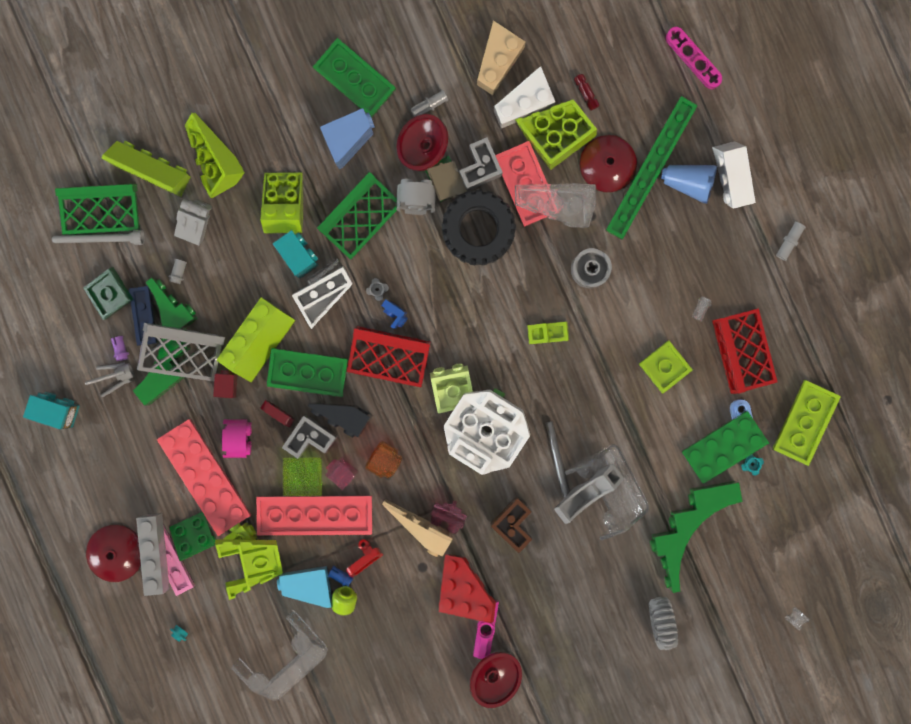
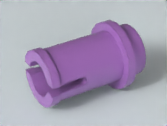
M117 336L115 339L111 338L115 353L113 357L116 358V361L128 359L127 355H129V352H126L123 336Z

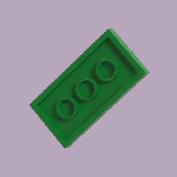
M338 38L313 66L315 71L360 109L363 108L365 113L369 112L371 118L396 90L395 86Z
M271 348L267 387L343 397L348 359Z
M748 410L682 450V453L704 484L763 448L769 442Z

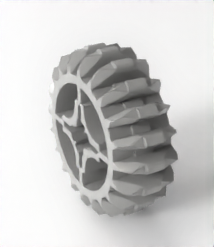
M667 597L651 599L649 602V613L657 647L660 650L676 648L678 645V634L670 600Z

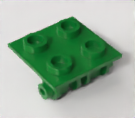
M203 512L169 527L179 561H183L215 546V540L217 539L214 535L212 536L207 518Z

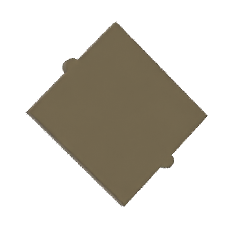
M455 161L445 164L440 163L438 166L427 169L439 201L448 198L454 199L457 195L467 192Z

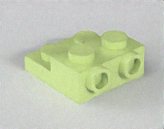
M455 364L452 366V369L445 370V368L439 367L430 373L438 413L453 411L464 393L473 392L468 366Z

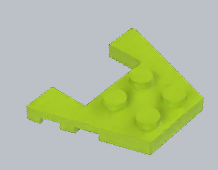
M215 540L219 558L234 554H240L245 578L225 582L229 600L236 598V594L242 591L245 593L251 590L250 587L259 582L263 584L283 574L276 540Z

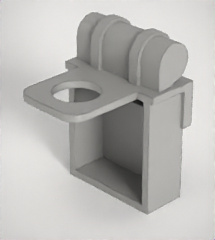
M183 199L177 213V225L174 236L199 246L204 240L208 219L210 218L209 212L212 206L199 200L188 201Z

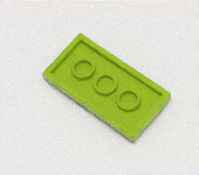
M804 380L772 450L809 466L841 396Z

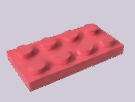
M530 141L495 155L503 172V180L523 227L559 212Z

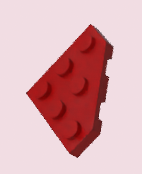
M446 554L438 612L493 623L496 602L492 596H489L478 575L474 574L466 557Z

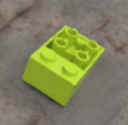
M303 172L264 173L260 219L264 233H288L291 230L295 233H302Z

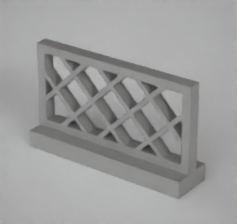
M144 323V334L137 370L214 381L218 361L216 360L220 355L221 345H224L225 337ZM148 336L156 337L160 342L152 350L147 345ZM175 340L179 347L170 353L165 344ZM194 343L198 350L189 356L184 347ZM209 346L216 347L214 355L208 359L203 350ZM163 347L168 355L158 361L153 352ZM182 349L187 358L178 364L173 355ZM201 353L206 361L196 366L192 358ZM152 355L157 363L151 367H143L144 359ZM171 358L176 366L170 370H165L161 363ZM190 361L195 369L189 373H184L181 366ZM206 364H209L212 368L210 376L202 375L199 369Z

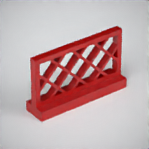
M759 308L712 320L731 394L743 393L778 382ZM750 314H754L756 320L753 327L745 322ZM734 319L740 323L736 331L730 328L728 320ZM743 325L751 330L747 338L739 334ZM754 332L760 336L758 345L750 341ZM736 337L745 341L740 350L734 345ZM748 344L756 348L752 356L744 353ZM759 351L765 355L763 363L755 360ZM741 356L749 359L745 368L739 364ZM753 362L760 366L756 375L748 371ZM764 369L769 372L771 380L764 381L759 378ZM748 374L754 380L750 386L745 387L743 379Z
M356 326L353 333L347 372L422 387L431 341ZM357 340L365 341L369 348L360 353L356 347ZM378 344L384 345L388 351L380 357L373 349ZM400 348L403 349L406 356L397 361L392 351ZM371 350L376 359L367 364L362 355ZM416 352L424 353L423 361L416 365L411 355ZM390 354L395 363L386 368L381 358ZM360 357L365 365L360 370L352 368L353 361ZM409 358L414 367L405 372L399 363ZM378 361L384 370L380 373H374L369 366ZM395 365L403 373L398 377H392L388 371ZM416 369L420 375L419 382L411 381L407 374Z

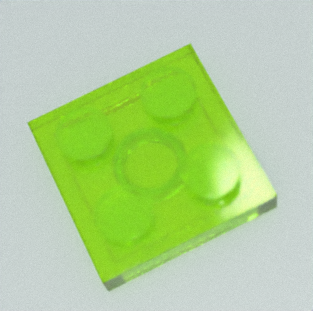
M284 457L283 496H322V457H300L298 459L296 457Z

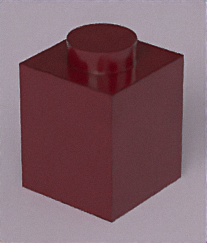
M221 370L220 374H215L213 397L236 398L238 375H232V371Z

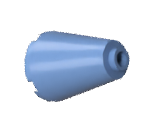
M669 165L668 168L663 169L661 179L664 180L665 185L707 204L717 166Z

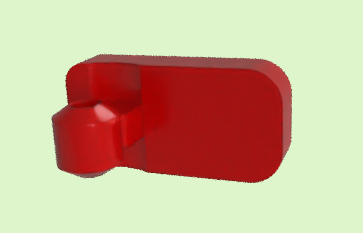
M362 539L358 543L365 556L346 569L350 577L358 575L383 556L381 550L377 547L373 549L368 540Z

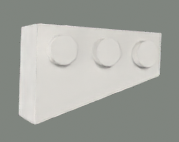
M541 66L494 106V113L501 129L516 123L515 119L528 117L538 111L548 110L555 105V99Z
M734 141L712 147L724 190L723 199L725 204L734 209L756 203L746 146Z

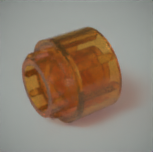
M381 440L368 459L365 469L379 478L383 476L391 478L398 469L402 457L398 454L397 449Z

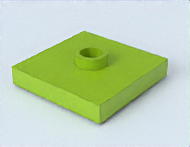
M669 340L639 363V366L662 394L693 370Z

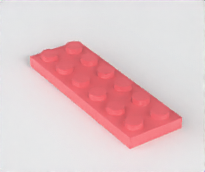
M188 419L157 439L217 536H220L251 516L248 508L191 419Z
M372 495L256 497L257 536L372 535Z

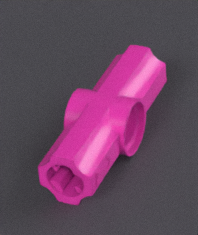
M494 600L496 602L494 622L479 621L477 624L473 656L479 659L485 658L491 652L499 605L497 600ZM489 625L491 630L489 632H482L481 627Z

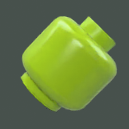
M348 586L337 588L332 595V610L339 615L351 614L357 602L356 592Z

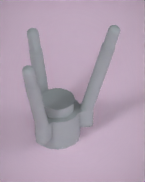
M125 362L97 366V370H115L114 373L86 381L85 384L89 385L116 377L118 381L122 380L101 394V397H105L124 384L130 383L131 378H134V372L130 363L126 364Z

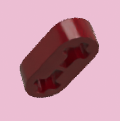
M265 400L260 407L268 415L289 428L295 421V418L268 400Z

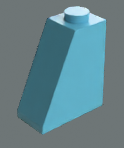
M327 566L286 572L277 579V587L279 591L281 590L282 596L331 608L332 594Z

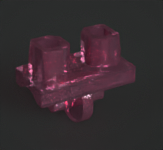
M453 500L452 504L444 502L443 505L435 502L431 512V524L440 526L442 520L449 523L447 530L456 534L460 528L463 529L467 516L461 513L462 509L455 507L457 504L455 500Z

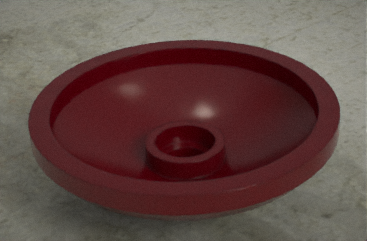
M430 114L418 115L409 120L400 131L397 139V155L401 163L414 171H424L435 166L444 156L448 146V131L445 124L439 118Z
M603 135L593 139L586 145L580 157V171L583 179L590 187L600 192L611 193L623 189L631 182L637 169V158L631 145L624 139L614 135ZM607 159H612L613 164L609 165Z
M116 524L105 526L96 531L90 538L86 548V559L91 571L100 579L108 582H121L132 577L141 567L138 535L132 529ZM109 552L114 554L113 559L109 558Z
M495 652L483 658L473 670L470 679V692L473 699L479 705L486 708H496L511 700L518 691L522 680V668L519 661L506 652Z

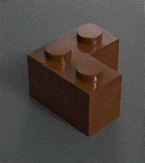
M516 496L490 525L518 553L532 540V537L520 526L531 513V510Z

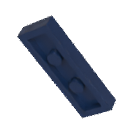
M148 286L129 289V293L134 299L131 301L137 346L142 345L144 323L155 324L151 291ZM148 336L147 345L158 343L156 337Z

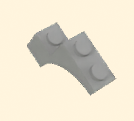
M614 464L598 470L589 481L574 487L554 510L563 522L568 524L593 502L614 491L624 480V477Z

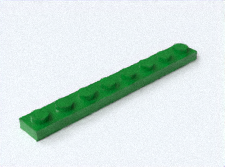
M682 96L679 98L606 228V232L623 240L698 105Z

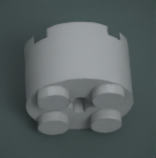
M402 179L401 184L397 186L396 210L400 212V209H404L405 214L424 215L427 210H431V213L435 212L436 192L432 181L421 180V182H413L411 179Z
M595 248L583 250L574 258L571 264V275L574 281L580 287L589 289L604 284L612 270L611 260L608 255ZM589 264L591 265V267L595 266V270L593 271V273H591V271H587V267H589Z

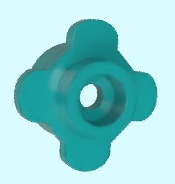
M751 454L746 457L745 463L741 465L743 471L751 472L752 475H758L764 461L762 458H756Z
M178 625L170 629L173 632L171 634L173 638L179 642L181 640L186 641L185 638L188 633Z

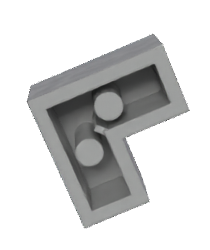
M487 137L470 144L469 150L475 164L459 170L467 192L502 177L503 174Z
M304 415L282 448L297 459L303 455L309 444L323 453H327L338 436L308 415Z

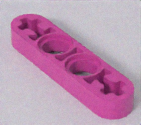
M671 28L666 34V41L705 87L708 89L717 88L722 82L721 73L681 28ZM672 33H673L674 35H675L676 33L679 34L678 40H677V39H674V40L671 39ZM684 40L685 42L679 48V43ZM683 47H691L693 50L692 55L686 56L683 53ZM696 61H703L705 69L698 70L695 67ZM708 69H710L711 71H709V73L706 74L704 77L702 74H704ZM710 76L717 78L715 82H709Z

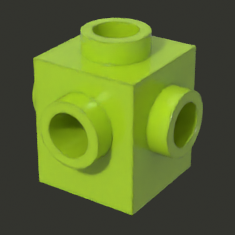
M246 522L242 526L240 523L230 529L231 533L223 538L255 540L257 536L254 527Z

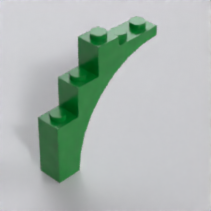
M150 278L146 282L159 307L162 326L186 329L197 320L195 316L196 311L190 304L181 303L177 306L179 302L172 294L169 295L165 289L167 287L162 280ZM175 340L165 344L170 353L179 347ZM188 344L186 347H184V349L187 352L191 349V347ZM163 347L159 348L158 361L168 355ZM182 349L173 355L174 359L177 360L184 352ZM171 358L161 363L165 370H170L176 366ZM149 372L133 392L144 406H148L185 377Z
M731 481L690 489L691 494H688L690 506L693 505V508L672 511V517H669L671 529L674 528V531L652 534L653 540H650L652 552L655 551L657 556H663L661 564L662 568L666 569L667 574L664 577L666 588H669L672 593L680 592L679 574L681 560L685 547L693 533L702 522L715 512L729 505L743 502L739 482Z

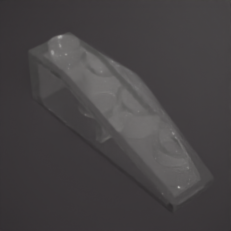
M581 183L515 185V205L534 213L538 212L546 215L549 219L558 220L569 227L588 228L596 206V185Z

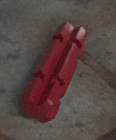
M584 74L577 75L574 81L579 86L578 89L585 102H588L589 110L597 109L599 103L597 99H594L595 95L589 84L586 83Z

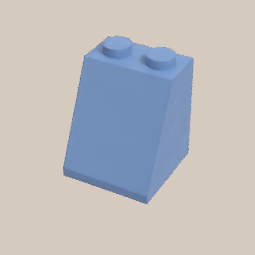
M363 108L320 127L339 169L343 168L373 135L372 128L375 126L369 112L365 114Z

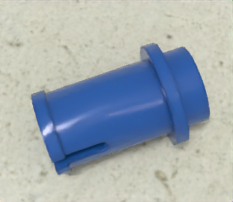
M333 566L328 575L329 578L343 584L342 587H349L354 578L336 568V566Z

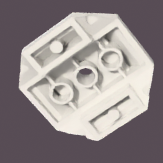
M492 390L464 393L444 425L449 455L481 475L509 468L530 437L524 411ZM483 426L491 427L492 432L484 431Z

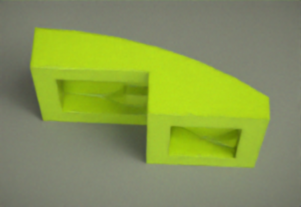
M568 322L527 325L529 344L569 341Z

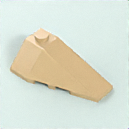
M387 499L384 500L382 505L428 549L427 552L436 557L444 555L453 539L452 532Z

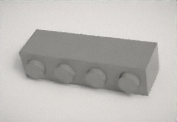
M162 513L142 515L136 518L144 596L164 594L170 587Z

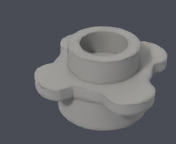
M374 278L370 287L366 289V293L374 296L377 301H381L383 294L388 291L389 287L387 284L379 282V279Z

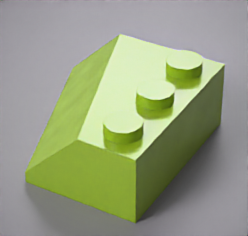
M574 99L553 106L548 110L538 111L528 117L515 119L527 141H530L533 149L550 170L597 135V128Z

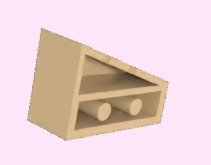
M494 20L477 79V85L491 95H494L524 50L526 43Z

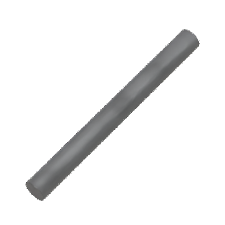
M553 421L545 423L562 496L566 497L569 489Z

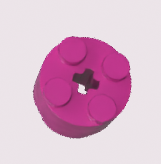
M224 419L223 424H227V426H225V429H222V451H226L223 454V458H247V455L251 454L252 443L248 441V436H251L252 422H248L247 419Z

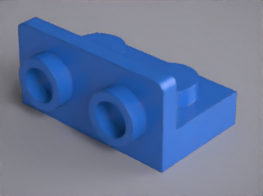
M385 299L381 305L385 308L383 312L392 318L397 316L391 327L394 329L402 327L408 319L406 317L407 312L392 301Z

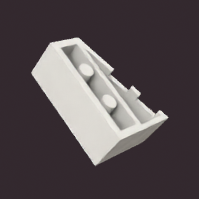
M344 266L293 293L292 297L311 329L350 288L353 282Z

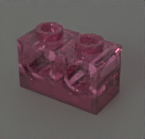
M341 457L338 460L334 459L326 467L328 472L325 476L340 489L344 490L358 471Z

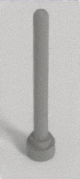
M133 230L129 234L60 235L52 237L53 243L130 242L134 243V245H143L145 241L143 230Z

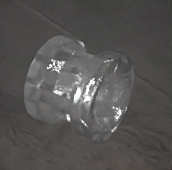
M796 607L792 609L790 615L785 617L798 631L802 629L804 623L810 621Z

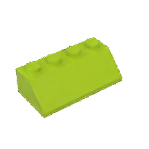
M125 140L123 143L116 141L102 155L101 158L108 163L179 197H182L191 178L186 174V169L178 165L173 168L169 166V161L161 157L158 160L151 157L152 153L141 149V151L135 150V145Z
M261 297L216 361L235 374L252 382L269 359L271 348H277L296 320Z

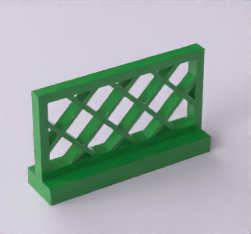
M369 172L317 229L351 260L397 211L396 206L392 210H384L383 199H392L397 204V198ZM374 184L381 189V197H370V188ZM383 191H384L389 197H383ZM360 199H368V211H357L356 203ZM370 199H381V210L370 211ZM384 212H389L388 215L384 218ZM346 213H355V225H344L343 217ZM357 213H368V224L357 225ZM370 213H382V221L379 224H371ZM368 226L369 235L366 238H358L357 227ZM371 226H376L371 232ZM333 227H341L342 239H333L328 233ZM344 227H355V238L344 239ZM355 240L356 249L349 254L344 249V241Z
M137 184L55 188V193L59 200L62 235L140 230L136 195L138 191ZM124 196H131L132 205L128 209L120 203ZM105 197H109L115 202L109 210L101 204ZM86 198H90L96 203L90 211L82 205ZM71 199L76 204L71 212L65 208L64 200ZM117 205L125 211L120 219L111 213ZM98 206L106 212L101 220L92 214ZM79 207L87 213L82 221L73 215ZM127 214L134 219L133 227H127L122 222ZM108 215L117 221L112 228H108L103 223ZM89 216L97 222L93 229H89L84 224ZM70 217L78 223L74 230H67V221Z

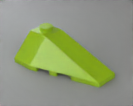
M192 113L185 124L191 147L195 148L197 153L195 161L197 165H200L203 173L200 176L202 184L209 197L214 198L237 185L245 172L235 155L196 113Z

